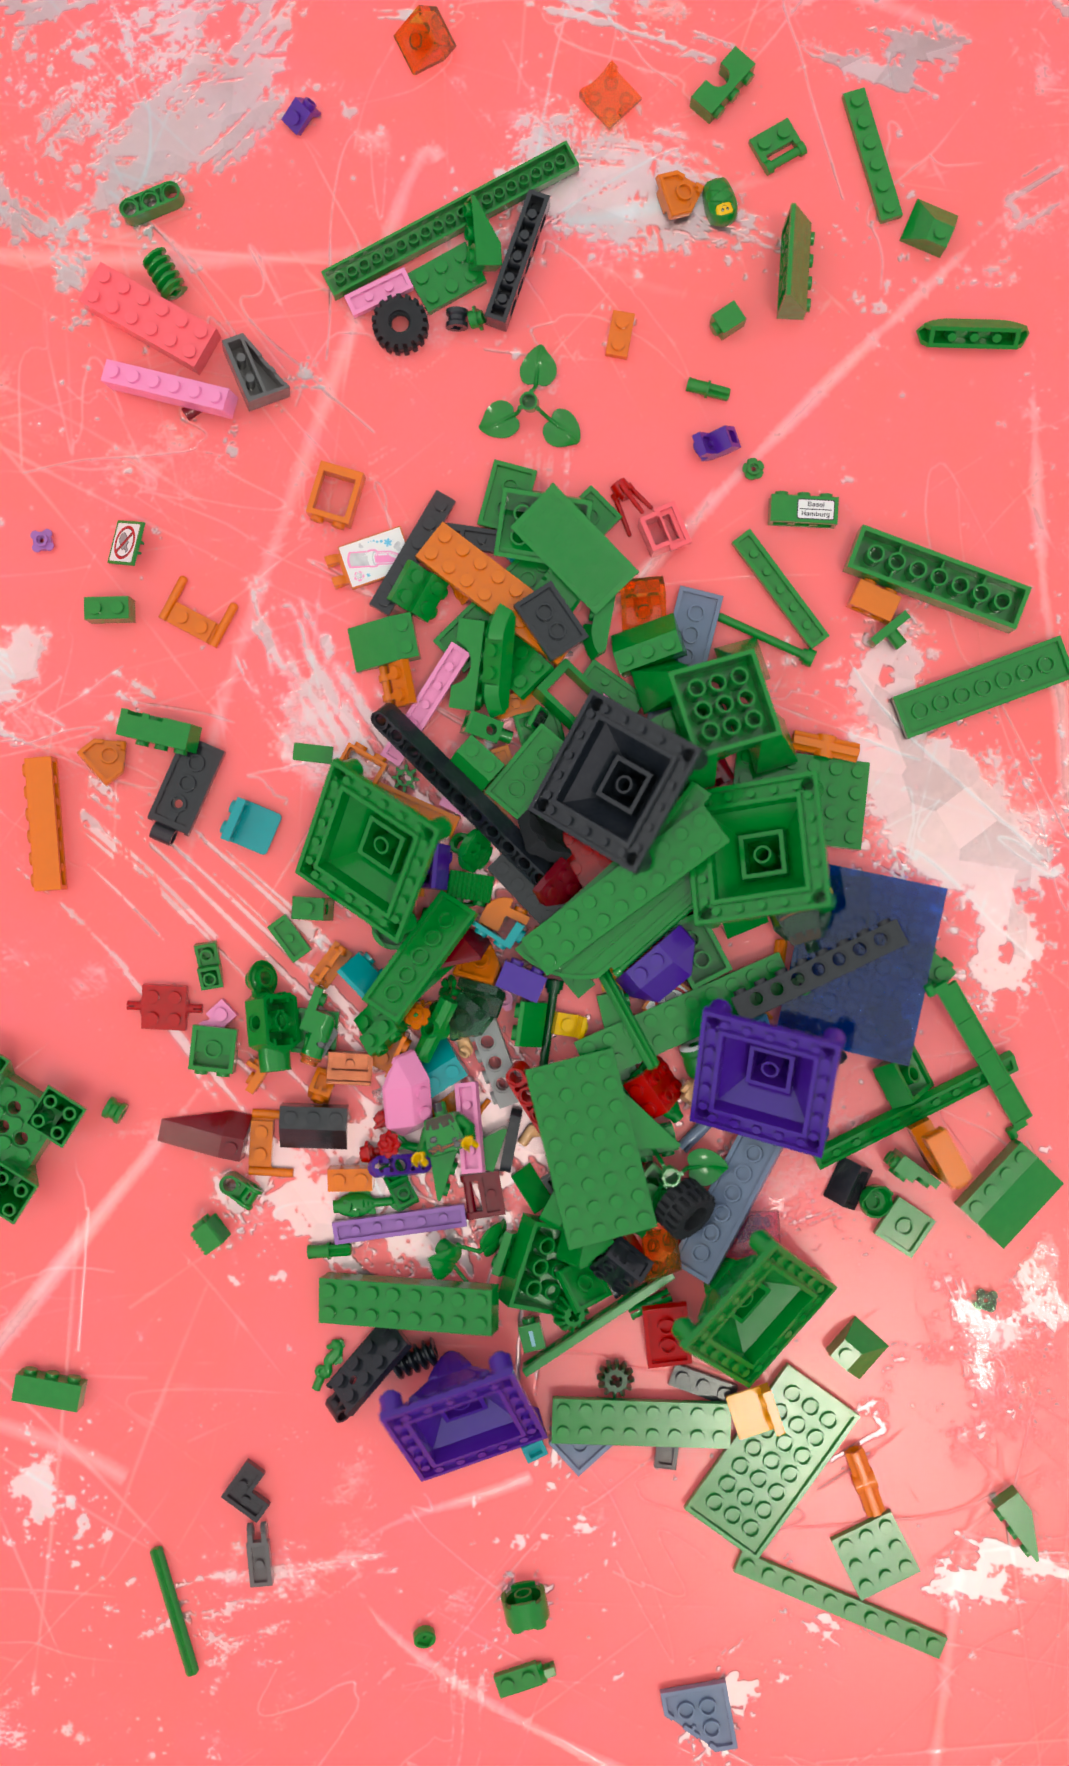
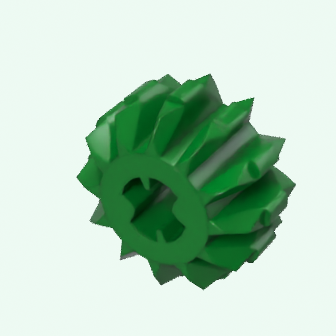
M559 1295V1302H553V1306L556 1308L550 1311L551 1315L554 1316L552 1320L561 1330L574 1332L575 1327L582 1329L581 1323L588 1322L585 1315L590 1313L589 1309L586 1308L574 1314L566 1295L565 1297Z

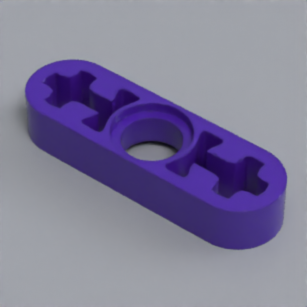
M415 1153L392 1155L389 1159L385 1156L373 1158L368 1163V1171L375 1178L422 1175L428 1172L432 1165L428 1155L426 1156L428 1165L421 1169L420 1165L417 1168L415 1166L411 1167V1157ZM397 1159L405 1163L404 1171L396 1169L395 1162ZM379 1161V1165L389 1164V1167L379 1171L378 1168H375V1165Z

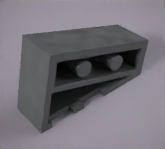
M243 333L222 340L223 352L248 411L290 397V386L280 378L276 370L266 362L262 354Z

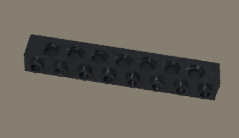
M887 918L878 922V928L872 931L866 928L856 933L857 938L851 941L847 937L835 943L837 948L829 951L826 947L816 952V958L808 961L807 957L795 962L796 967L789 971L785 967L774 972L775 977L768 981L764 977L754 982L755 987L749 990L743 987L733 992L735 997L730 1000L738 1016L753 1019L909 944L897 919L890 921ZM875 934H882L885 937V944L883 946L875 944ZM855 944L864 946L865 953L863 956H857L853 952ZM839 953L844 957V964L842 966H837L833 963L832 957L834 954ZM819 963L823 966L824 972L821 976L813 974V964ZM799 973L803 976L802 985L796 986L791 982L792 974ZM773 983L782 985L783 992L781 995L775 996L771 993L770 987ZM752 993H759L762 996L763 1001L760 1005L755 1006L750 1002V995Z

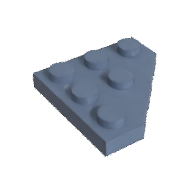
M725 1678L660 1689L665 1717L680 1724L685 1731L707 1743L708 1747L715 1752L738 1748Z

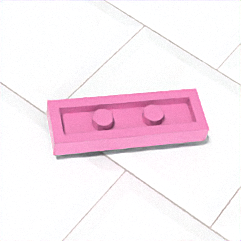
M403 267L344 295L355 319L374 310L376 306L380 307L379 302L382 299L386 302L388 300L387 296L392 295V298H396V293H401V296L413 291L414 287Z

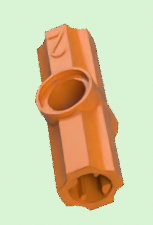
M794 730L791 737L794 749L800 752L856 763L859 757L860 744L840 740L836 736Z
M862 1445L851 1446L844 1451L852 1473L850 1476L856 1492L860 1495L867 1517L880 1516L886 1510L878 1491L879 1485L875 1474L869 1466Z

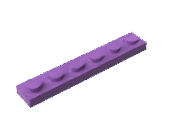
M459 1203L337 1220L332 1222L335 1245L467 1227L465 1204Z

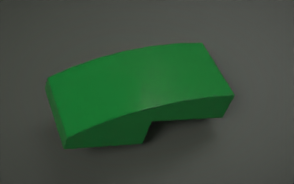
M217 940L195 944L194 950L198 964L197 973L201 991L224 987Z
M397 1159L395 1162L396 1169L404 1171L399 1159ZM389 1164L379 1168V1171L388 1168ZM408 1176L383 1177L399 1212L419 1202V1198Z

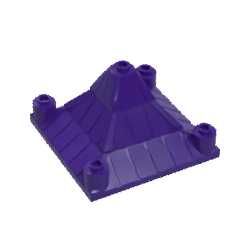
M714 999L709 1006L704 1007L702 1013L690 1121L822 1158L825 1143L829 1136L828 1124L840 1055L846 1041L844 1033L836 1028H829L824 1031L822 1037L776 1025L773 1026L765 1022L732 1015V1007L726 1000Z
M448 1351L440 1357L428 1378L429 1381L409 1397V1401L403 1403L401 1393L395 1390H387L379 1397L381 1412H379L380 1422L421 1482L548 1438L540 1410L529 1401L515 1374L512 1358L509 1353L504 1351L495 1352L489 1359L490 1370L472 1366L459 1352Z

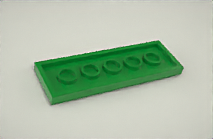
M441 890L417 922L416 928L409 933L362 1000L397 1025H400L478 916L477 912Z

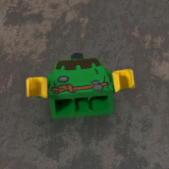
M445 1101L432 1104L435 1117L424 1121L417 1152L411 1157V1162L417 1168L418 1163L421 1161V1164L425 1167L428 1165L427 1155L430 1158L462 1148L470 1152V1146L478 1148L479 1143L475 1140V1124L464 1114H461L460 1111L448 1113Z

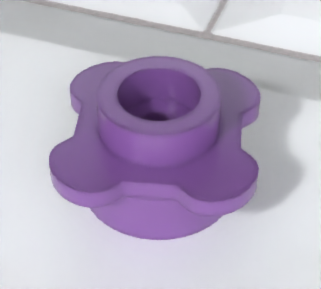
M45 529L41 532L34 530L31 532L30 537L33 539V551L38 553L40 551L53 550L54 544L51 537L53 533L51 530Z

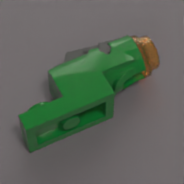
M319 985L314 988L299 1027L308 1031V1034L305 1033L300 1061L313 1067H317L318 1063H321L322 1058L325 1057L338 1035V1031L335 1028V1015L319 1009V1006H324L328 994H325L326 988Z

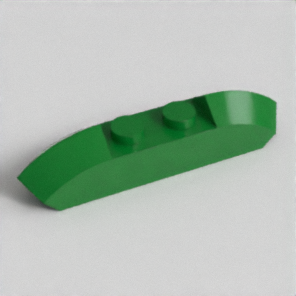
M936 319L924 323L916 330L922 345L938 348L1017 350L1023 346L1030 334L1028 327L1024 324L995 319Z
M616 595L596 615L590 610L589 621H593L592 624H583V628L589 636L584 641V646L591 661L606 651Z
M501 603L491 614L485 635L482 697L486 709L492 718L504 714L509 707L516 616L513 611Z

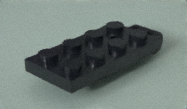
M199 740L196 754L187 752V756L175 753L148 814V819L156 821L151 828L150 838L172 846L178 831L188 837L190 836L226 754L225 751ZM177 800H181L183 802L181 808H177L175 806V802Z
M375 1327L326 1384L329 1389L335 1391L333 1395L328 1397L325 1405L337 1423L344 1422L350 1416H353L411 1349V1343L400 1329Z

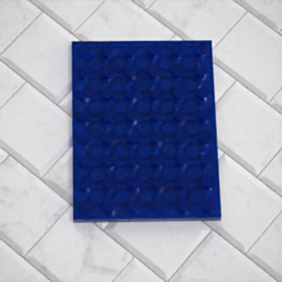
M828 864L830 884L836 898V905L828 914H823L819 911L801 913L799 926L805 925L809 929L808 923L816 922L817 926H819V922H822L823 930L820 931L819 938L813 939L816 940L818 948L809 950L807 942L794 946L789 970L795 968L794 963L807 957L808 961L816 958L815 953L826 947L829 951L837 948L835 943L847 937L849 941L857 938L856 933L866 928H869L870 931L878 928L877 923L887 918L890 921L897 919L909 944L811 990L806 996L801 995L782 1004L777 1026L810 1035L815 1034L819 1037H822L826 1029L836 1028L843 1032L846 1038L843 1051L909 1066L925 996L923 986L928 982L948 889ZM875 934V944L883 946L885 944V937L882 934ZM855 944L853 952L857 956H863L865 948L861 944ZM836 953L833 955L832 961L835 965L842 966L844 964V957ZM815 963L812 965V972L816 976H821L824 968L821 964ZM799 973L792 974L791 979L795 978Z

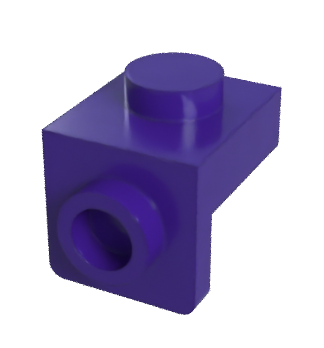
M295 97L281 120L296 135H301L313 117L319 118L321 113L316 109V103L310 98Z

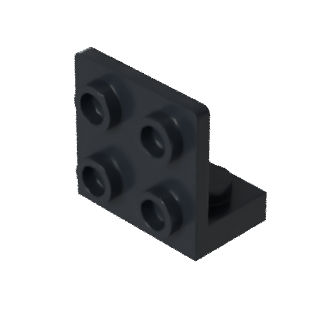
M620 1236L614 1239V1243L610 1245L606 1253L593 1262L589 1269L593 1271L597 1278L608 1283L614 1292L625 1295L642 1284L654 1262Z

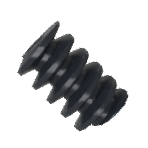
M430 1337V1345H427L422 1340L420 1349L416 1344H413V1351L409 1350L393 1368L399 1379H404L405 1373L408 1376H412L413 1369L416 1373H420L421 1366L428 1370L430 1363L433 1367L436 1365L439 1356L433 1338Z

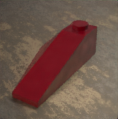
M227 1110L163 1118L157 1141L210 1156L240 1162L245 1158L252 1114Z

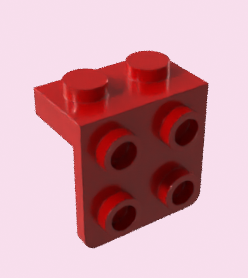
M660 1056L657 1057L659 1061L657 1068L653 1070L646 1068L643 1073L626 1081L623 1085L634 1102L653 1119L667 1113L682 1093L680 1091L682 1088L681 1082L676 1079L669 1065Z

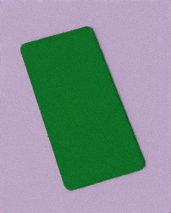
M294 743L293 760L331 764L333 747Z

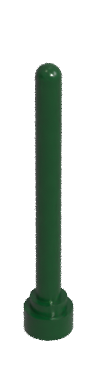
M549 978L546 980L545 988H547L549 996L539 1066L546 1065L549 1062L552 1040L551 1029L556 1010L557 995L560 994V990H563V980Z

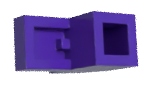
M724 425L710 433L698 432L692 435L694 450L701 458V461L713 460L741 448L734 426Z

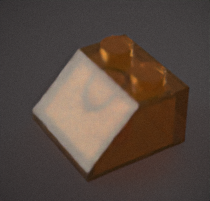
M418 5L393 35L413 75H417L443 62L457 46L437 6Z
M663 576L632 578L619 591L622 632L666 616V589Z

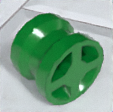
M111 1097L105 1105L101 1116L111 1118L113 1123L119 1124L129 1105L119 1103L115 1097Z

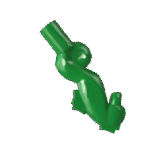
M342 1338L333 1339L330 1344L326 1345L328 1350H332L325 1356L324 1365H317L315 1368L316 1379L312 1386L313 1390L320 1391L324 1380L332 1375V1365L335 1364L336 1366L343 1362L342 1353L345 1343Z

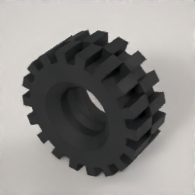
M396 293V298H392V295L387 296L388 300L385 302L382 299L379 302L380 307L376 306L374 309L375 315H372V327L376 340L382 348H386L388 353L391 354L393 351L396 356H400V352H404L405 356L410 355L409 351L411 350L414 353L417 352L418 346L422 347L425 344L424 338L427 339L429 330L427 314L423 305H419V301L416 298L412 300L408 294H405V298L401 296V293ZM398 316H404L409 321L408 328L403 332H397L392 328V321Z

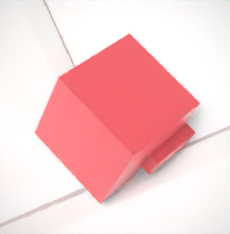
M675 501L657 507L653 510V513L639 518L638 529L651 558L668 551L672 552L692 542Z

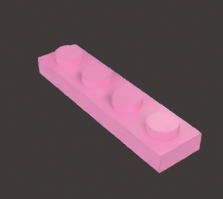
M478 1082L454 1084L456 1111H460L461 1114H464L475 1124V1140L479 1143L478 1148L470 1146V1152H467L464 1148L460 1149L461 1174L486 1172Z

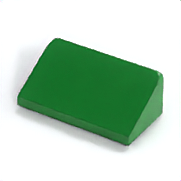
M529 1162L513 1172L511 1178L533 1213L536 1214L545 1207L551 1195Z

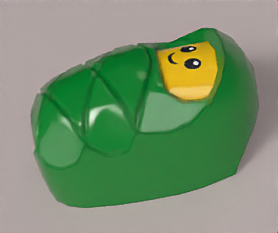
M724 177L707 181L702 193L707 220L710 225L724 227L731 225L738 217V206L729 182Z

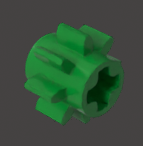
M405 764L404 770L396 767L397 776H391L392 779L398 782L394 787L403 786L404 793H406L407 787L415 790L414 782L420 781L419 778L414 777L417 770L413 769L410 772L407 764ZM405 773L411 777V781H407L406 784L400 780V777H403Z

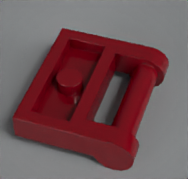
M499 1169L494 1170V1172L486 1171L460 1175V1181L464 1186L468 1211L466 1212L467 1220L506 1215ZM472 1181H478L482 1210H476Z

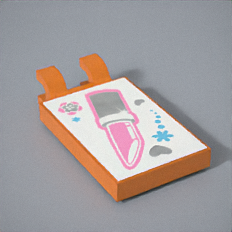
M401 526L337 547L339 554L325 556L324 558L329 569L340 565L343 575L332 577L335 589L351 585L352 590H356L384 580L406 542Z

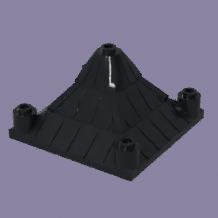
M591 689L528 810L638 875V873L646 872L651 867L652 857L649 851L686 786L690 775H692L694 770H701L707 765L708 754L704 749L598 691Z

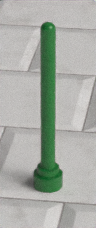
M719 613L717 621L747 635L757 637L758 640L798 657L802 665L810 668L817 651L811 648H804L802 650L732 617Z

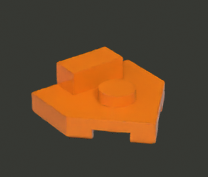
M678 170L658 174L655 178L659 188L656 194L663 214L667 213L669 221L690 216L704 186L685 177V174Z
M94 738L77 751V754L93 774L107 787L124 774L127 742Z
M491 942L481 960L456 965L453 975L465 979L467 983L476 986L494 988L502 966Z

